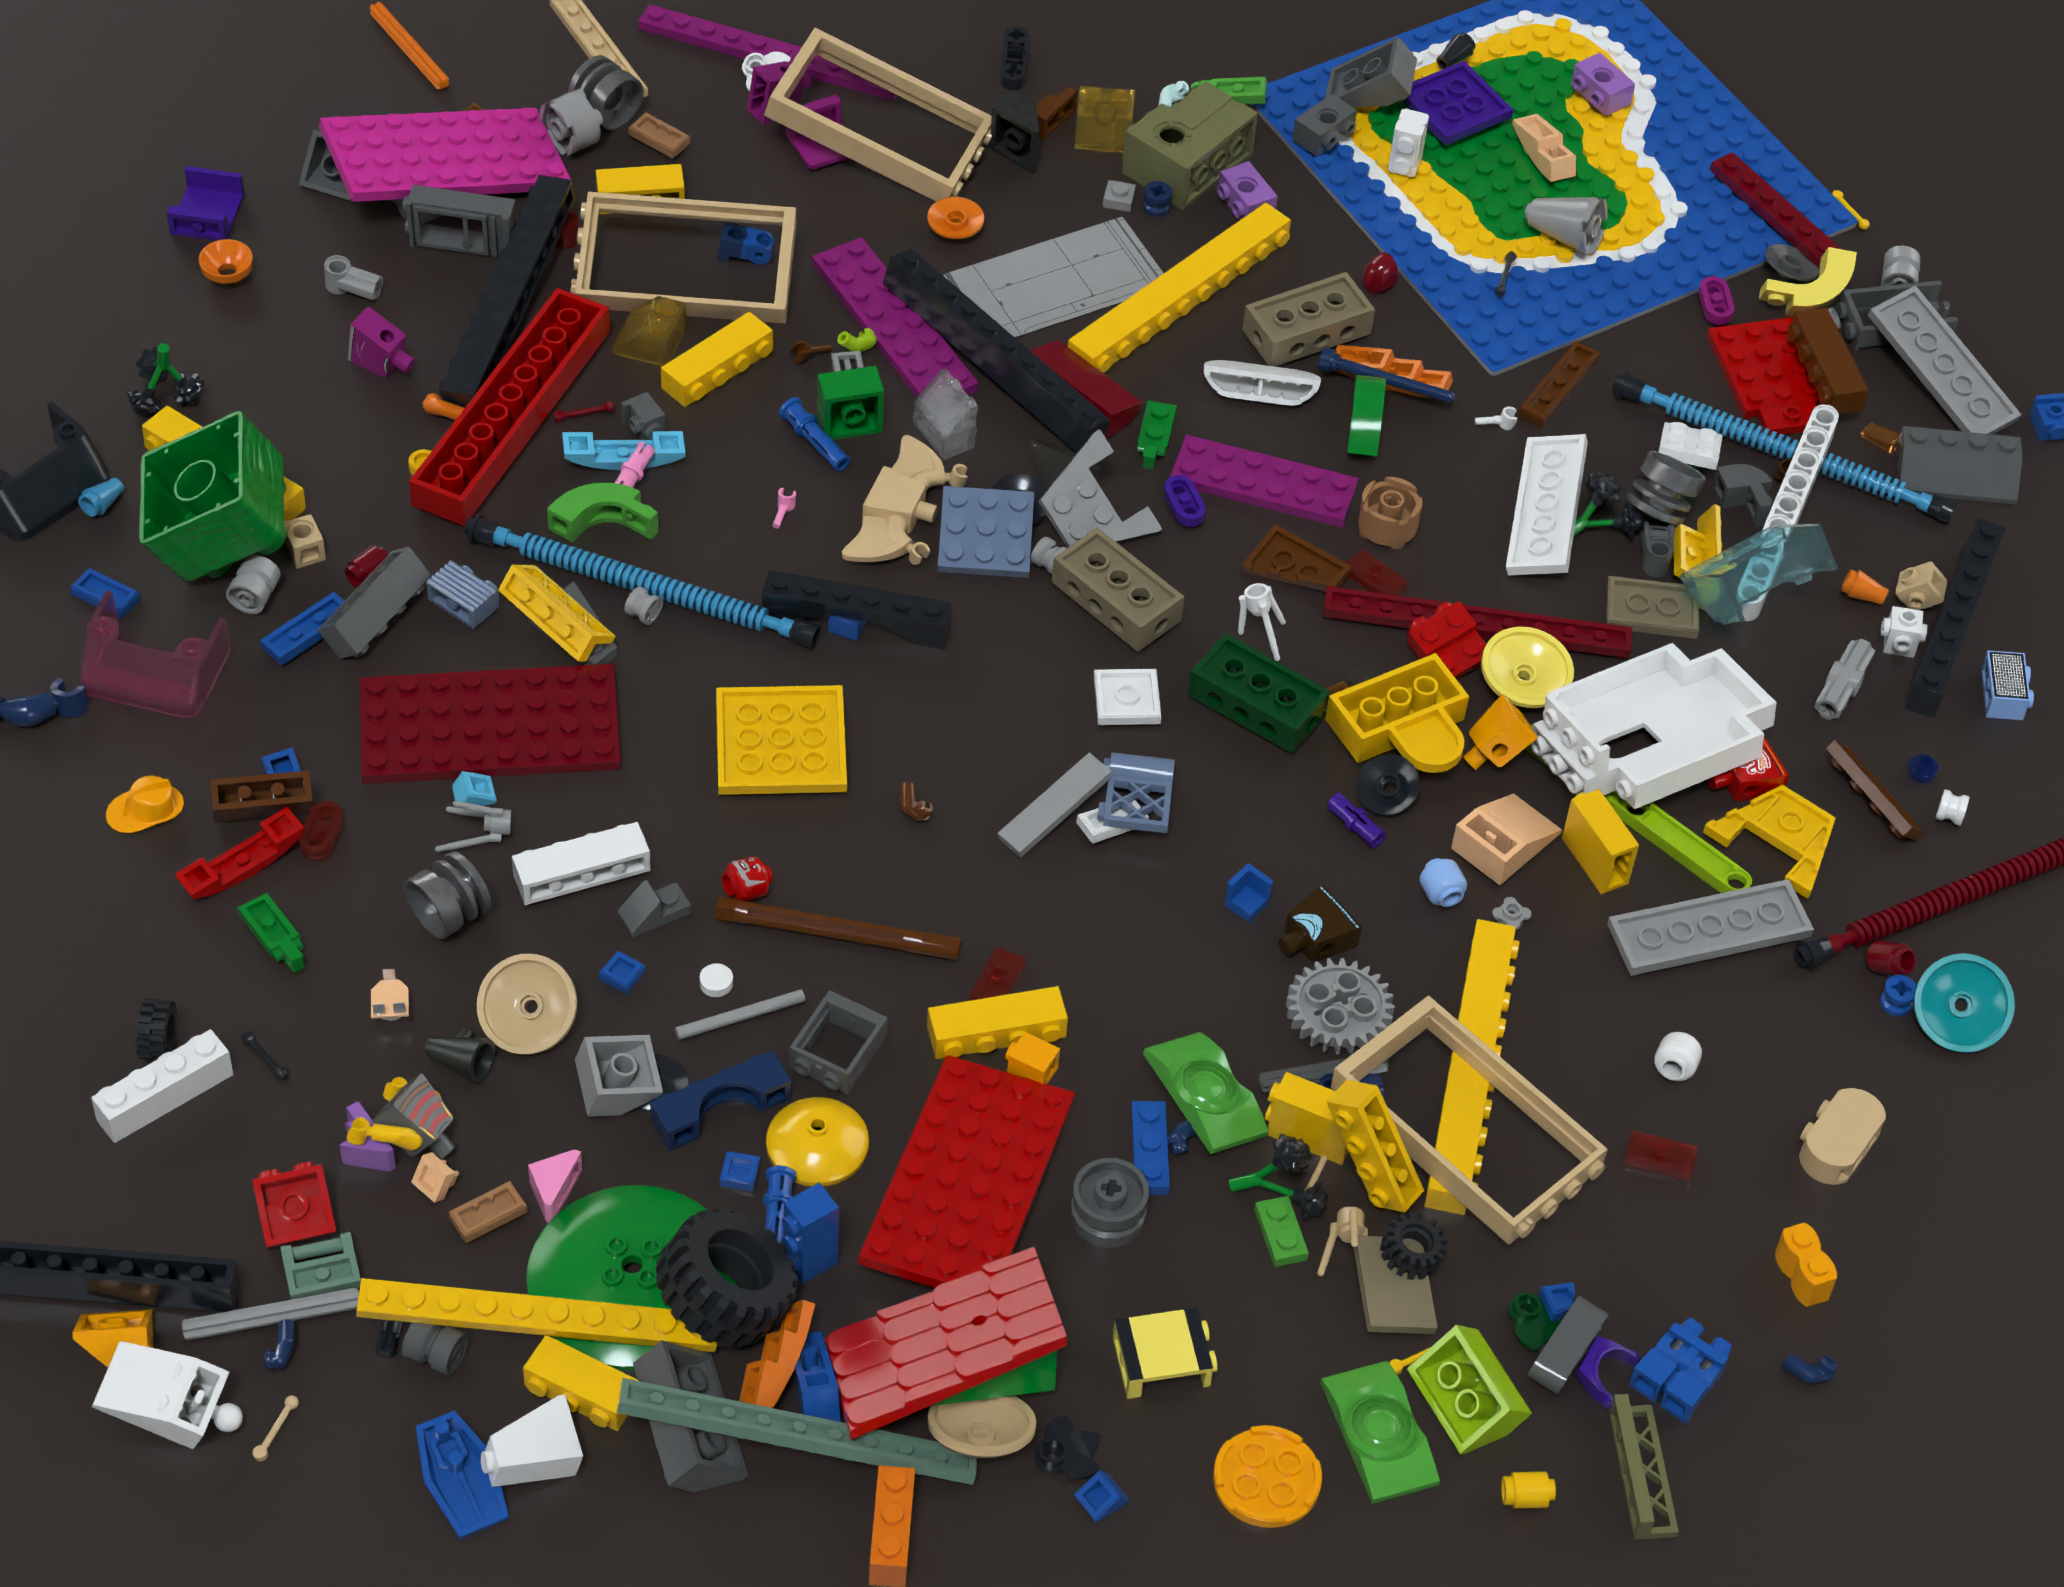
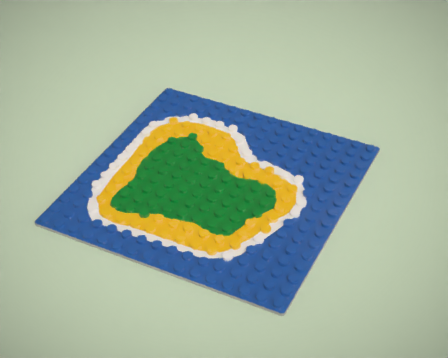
M1490 0L1267 83L1266 103L1251 105L1381 253L1386 252L1394 258L1398 272L1492 376L1504 373L1572 345L1575 341L1579 342L1698 293L1700 283L1706 277L1716 276L1727 281L1766 265L1769 262L1766 259L1765 252L1770 245L1784 244L1795 247L1710 171L1711 162L1731 152L1737 155L1829 238L1855 228L1858 222L1826 187L1640 0ZM1461 32L1467 33L1474 40L1476 48L1473 50V55L1463 61L1513 108L1512 118L1446 146L1427 128L1423 156L1415 177L1392 173L1388 170L1396 123L1399 120L1402 109H1409L1402 101H1397L1389 106L1353 107L1357 110L1354 132L1350 136L1344 137L1332 149L1326 150L1318 157L1292 140L1295 119L1325 99L1332 68L1396 37H1399L1417 58L1413 81L1443 70L1436 62L1437 57L1441 55L1453 35L1460 34ZM1599 52L1635 83L1631 105L1608 116L1601 113L1571 86L1574 65ZM1538 114L1562 133L1563 145L1576 155V176L1550 182L1535 166L1525 151L1512 125V120ZM1598 197L1604 199L1607 204L1608 215L1607 221H1601L1600 229L1605 231L1600 245L1594 253H1582L1529 226L1528 220L1525 219V210L1528 203H1532L1535 198ZM1513 251L1517 257L1511 264L1504 286L1506 293L1503 296H1498L1495 294V288L1499 285L1506 264L1504 258L1507 253Z

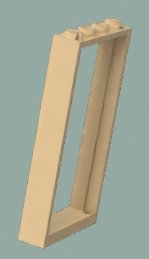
M817 28L813 29L774 89L764 116L936 202L943 198L957 197L964 184L961 180H968L974 168L972 162L978 163L985 149L982 147L983 143L988 145L992 136L991 115ZM818 55L974 133L973 139L949 179L788 99L815 56Z
M1428 995L1335 1067L1331 1088L1336 1091L1346 1080L1359 1082L1425 1029H1428L1581 1161L1579 1165L1513 1218L1388 1108L1409 1157L1509 1245L1519 1236L1525 1238L1533 1230L1535 1223L1542 1217L1547 1219L1553 1215L1559 1203L1565 1198L1570 1200L1576 1196L1582 1188V1184L1589 1178L1595 1180L1605 1169L1604 1160L1608 1149Z

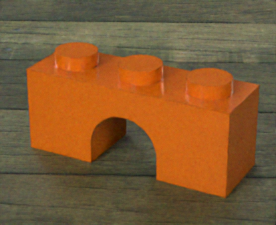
M882 1465L878 1467L869 1585L906 1587L915 1468Z

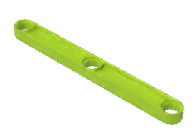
M1531 744L1525 748L1530 754L1549 767L1540 756L1533 752ZM1617 790L1604 795L1624 823L1718 892L1725 893L1739 890L1729 885L1728 881L1732 879L1739 880L1744 884L1745 887L1741 889L1751 887L1752 878L1746 870L1651 802L1639 807L1644 811V814L1634 815L1628 811V808L1632 806L1618 795Z

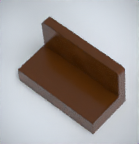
M1068 86L1058 96L1048 94L1036 105L1040 139L1045 140L1076 112L1078 90Z

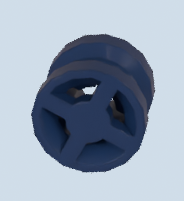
M1161 181L1148 183L1144 189L1143 210L1153 217L1167 215L1171 209L1172 188L1167 183Z

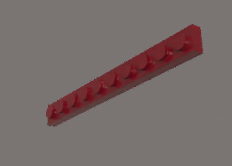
M1327 586L1323 617L1409 628L1410 624L1419 617L1424 616L1427 620L1436 615L1434 613L1435 610L1445 602ZM1462 604L1476 622V631L1483 639H1491L1498 632L1508 628L1531 627L1555 637L1566 650L1629 658L1632 627Z

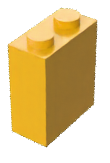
M1600 789L1578 794L1571 799L1562 840L1600 894L1629 884L1639 848L1638 842Z
M1288 1072L1285 1073L1281 1083L1275 1082L1268 1097V1101L1271 1103L1265 1115V1120L1269 1121L1268 1136L1278 1139L1280 1134H1285L1289 1137H1295L1297 1140L1302 1138L1304 1143L1310 1147V1153L1320 1157L1322 1155L1327 1156L1328 1160L1343 1165L1349 1152L1345 1147V1141L1333 1120V1115L1326 1102L1336 1091Z

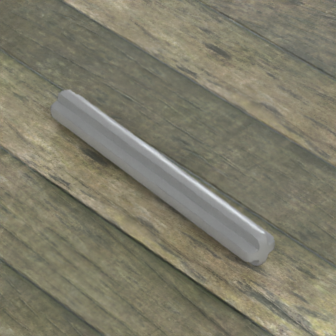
M350 1288L185 1319L182 1321L183 1336L185 1340L189 1341L274 1325L283 1319L295 1321L357 1309L359 1291L357 1288Z

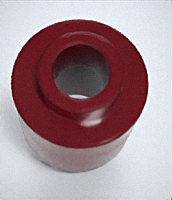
M371 545L350 560L348 567L344 569V574L350 584L357 588L386 558L388 552L382 547L378 548L375 545Z
M1875 941L1869 947L1866 955L1867 965L1874 973L1905 975L1911 973L1916 965V954L1906 944Z

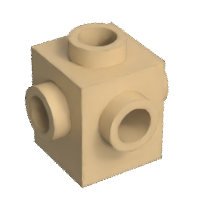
M1930 561L1901 571L1896 587V595L1899 601L1904 603L1909 609L1922 610L1943 603L1948 580Z

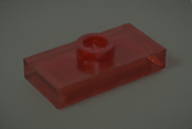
M1363 549L1346 562L1351 566V574L1348 577L1369 592L1399 596L1408 588V581Z
M996 947L969 996V1001L1011 994L1026 966L1027 958Z
M1632 1130L1624 1164L1691 1181L1698 1147Z

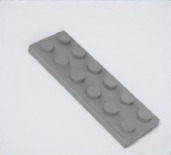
M1916 285L1870 309L1868 317L1962 432L1993 435L2020 419L2022 414Z
M1789 879L1611 916L1607 923L1630 976L1810 938L1814 931Z

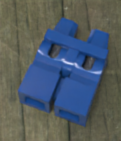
M1691 1317L1681 1325L1676 1322L1672 1325L1669 1332L1664 1334L1656 1346L1651 1348L1634 1367L1629 1382L1630 1387L1654 1403L1663 1394L1660 1407L1684 1424L1688 1423L1704 1397L1721 1378L1732 1345L1721 1337H1716L1710 1345L1701 1340L1700 1337L1703 1334L1704 1328Z

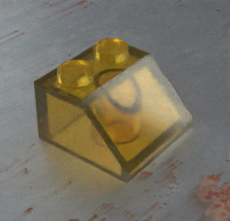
M1080 86L1074 149L1124 153V134L1127 128L1133 124L1135 90Z
M657 296L632 309L611 349V353L659 366L666 365L671 361L687 328L686 303Z

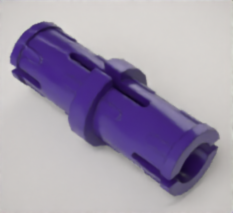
M1342 793L1335 794L1329 800L1327 809L1345 822V827L1350 832L1355 831L1372 848L1382 843L1386 837V832L1367 817L1368 813L1363 808L1358 809Z

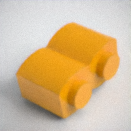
M1805 1222L1784 1228L1775 1250V1258L1782 1272L1791 1279V1287L1796 1298L1806 1307L1828 1301L1837 1280V1271L1829 1256L1821 1251L1818 1235Z

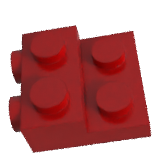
M1447 601L1435 610L1434 613L1436 615L1426 620L1422 616L1414 620L1409 626L1410 630H1408L1406 642L1419 659L1436 653L1457 680L1481 665L1482 654L1487 644L1476 631V622L1461 602L1458 601L1452 605Z
M304 1162L294 1165L293 1171L279 1173L278 1169L261 1172L258 1174L259 1178L252 1179L267 1250L337 1234L322 1164L314 1166V1162Z

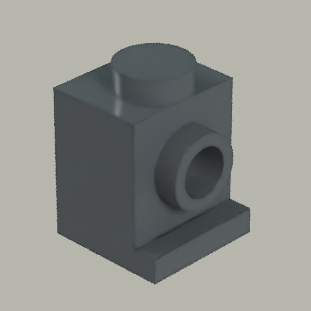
M648 392L621 402L622 424L625 427L629 426L631 432L638 434L642 440H652L653 431H666L665 414Z

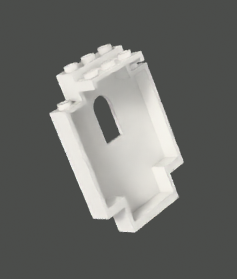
M1671 643L1548 692L1545 697L1544 720L1533 724V730L1538 738L1531 743V748L1537 756H1540L1549 765L1550 770L1566 783L1570 792L1578 795L1600 789L1602 794L1606 795L1617 790L1618 795L1622 799H1625L1634 809H1637L1760 758L1764 739L1762 730L1774 726L1777 702L1722 648L1690 661ZM1643 727L1658 741L1654 745L1615 759L1609 758L1610 747L1607 744L1601 746L1608 741Z

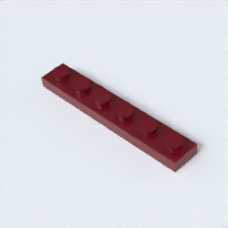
M1733 152L1711 162L1710 171L1819 269L1821 257L1828 247L1841 249Z

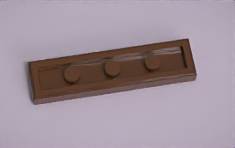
M1575 341L1518 408L1517 415L1543 428L1599 361L1601 353Z

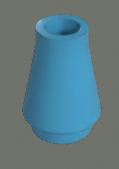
M111 478L106 482L82 491V495L79 497V505L83 512L90 517L102 516L113 502L124 493V486L119 479Z

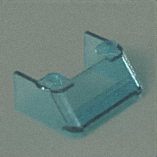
M1791 524L1766 528L1691 568L1680 577L1685 589L1713 621L1726 625L1745 620L1742 614V605L1784 582L1793 581L1795 585L1803 584L1813 578L1811 574L1817 571H1834L1838 567L1820 524Z

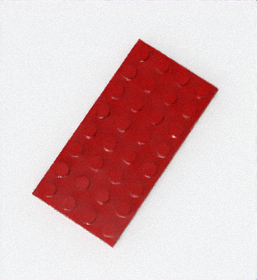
M950 1055L946 1056L860 1251L858 1265L936 1288L940 1284L982 1270V1265L1012 1255L1074 1102L1075 1092L1045 1083L1042 1084L1035 1080Z

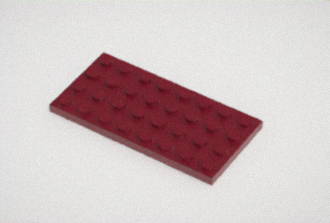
M614 664L360 677L362 784L457 779L462 771L498 777L621 769Z

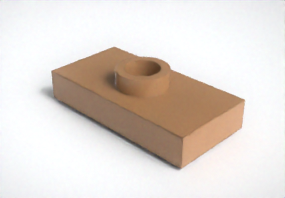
M648 113L642 115L628 127L630 136L672 159L690 144L689 135Z
M508 1181L448 1213L449 1219L465 1243H468L522 1216L528 1211L527 1205L511 1181Z

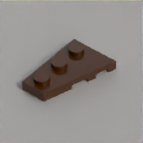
M1275 524L1241 565V572L1326 592L1327 586L1340 587L1351 574V566Z

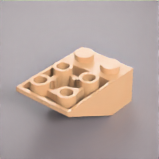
M1513 793L1477 807L1456 825L1451 849L1497 884L1501 885L1560 835L1562 829Z

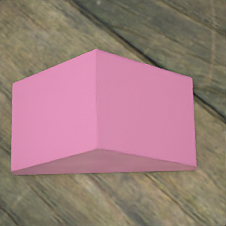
M574 1149L528 1165L530 1185L547 1223L560 1212L582 1172L581 1151Z

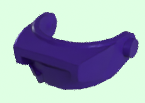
M1596 1337L1592 1341L1575 1374L1588 1394L1594 1400L1601 1403L1604 1408L1610 1409L1613 1396L1605 1390L1598 1374L1600 1360L1611 1357L1630 1365H1637L1640 1357L1634 1350L1626 1349L1612 1340Z

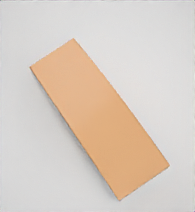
M1538 114L1512 120V125L1525 151L1535 166L1550 182L1576 176V155L1563 145L1562 133Z

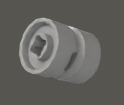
M1901 245L1890 248L1883 258L1880 286L1919 283L1920 254L1909 246Z
M250 555L244 558L236 573L237 577L233 578L226 591V598L230 604L242 612L249 614L261 612L270 597V593L273 592L281 577L279 568L271 560L260 555Z

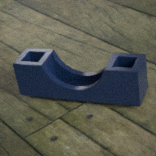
M773 1050L762 1055L757 1054L748 1059V1061L732 1068L726 1067L711 1077L693 1081L685 1088L673 1093L660 1095L656 1100L650 1102L651 1122L670 1152L700 1139V1124L703 1117L708 1111L720 1104L740 1102L763 1112L791 1100V1079Z

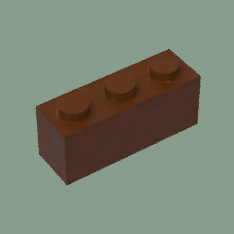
M309 770L210 779L214 822L270 817L285 807H288L294 815L313 813Z

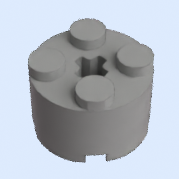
M582 89L570 91L541 106V123L546 121L549 129L547 131L558 153L561 155L567 153V156L599 141L600 125L603 124V117L599 110L592 108Z

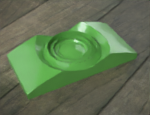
M1198 1032L1144 1049L1143 1055L1186 1119L1191 1123L1210 1154L1267 1137L1269 1131L1253 1093L1239 1084L1231 1072L1224 1051L1209 1037Z
M1388 1361L1321 1378L1322 1388L1372 1504L1439 1485L1438 1472L1427 1438L1417 1425L1410 1409L1405 1388Z

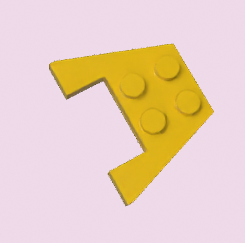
M1780 785L1752 799L1749 805L1739 810L1735 808L1717 821L1713 819L1707 822L1703 833L1727 848L1746 828L1798 861L1785 876L1784 880L1789 879L1794 890L1808 899L1813 889L1836 817L1786 786Z

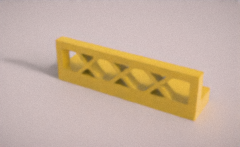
M512 564L498 589L499 592L578 662H586L596 644H612L616 637L536 565Z

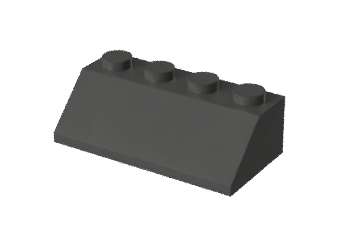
M1910 426L1902 427L1895 449L1897 479H1899L1898 486L1904 481L1907 482L1906 489L1919 494L1924 492L1932 496L1936 494L1944 498L2016 505L2023 460L2021 437Z
M661 1340L633 1362L637 1380L641 1382L725 1398L714 1360L710 1353ZM649 1420L668 1486L697 1492L744 1480L749 1476L737 1437Z

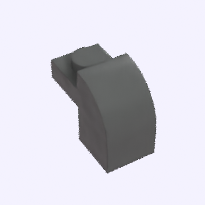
M1747 464L1717 467L1712 489L1722 509L1745 505L1754 526L1765 525L1773 506L1771 496L1769 495L1772 484L1771 478L1761 469Z

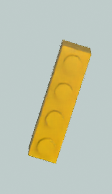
M750 311L662 366L661 388L682 406L687 407L694 401L700 400L711 390L722 386L728 379L739 372L745 371L756 361L767 357L773 351V330Z
M1059 986L929 1007L927 1016V1029L935 1059H942L948 1055L959 1057L977 1052L988 1053L995 1049L1007 1048L1013 1041L1018 1042L1024 1032L1046 1042H1053L1060 1038H1066L1068 1023Z

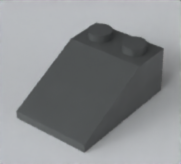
M1396 37L1332 68L1326 97L1334 94L1352 107L1389 106L1397 101H1403L1411 94L1417 58L1403 41Z

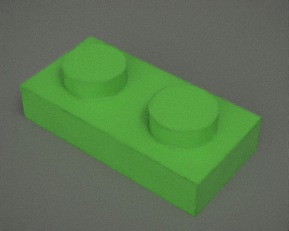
M1289 1196L1255 1202L1254 1211L1274 1267L1307 1261L1309 1252Z

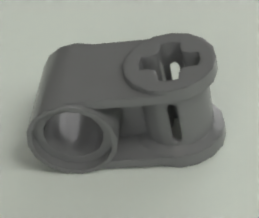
M1643 521L1640 534L1642 569L1651 577L1660 578L1666 576L1674 551V524L1658 526L1649 525V522Z

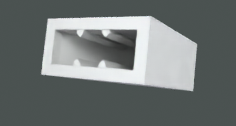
M558 1395L490 1436L485 1451L481 1453V1467L484 1473H488L492 1487L576 1476L583 1453L566 1396Z

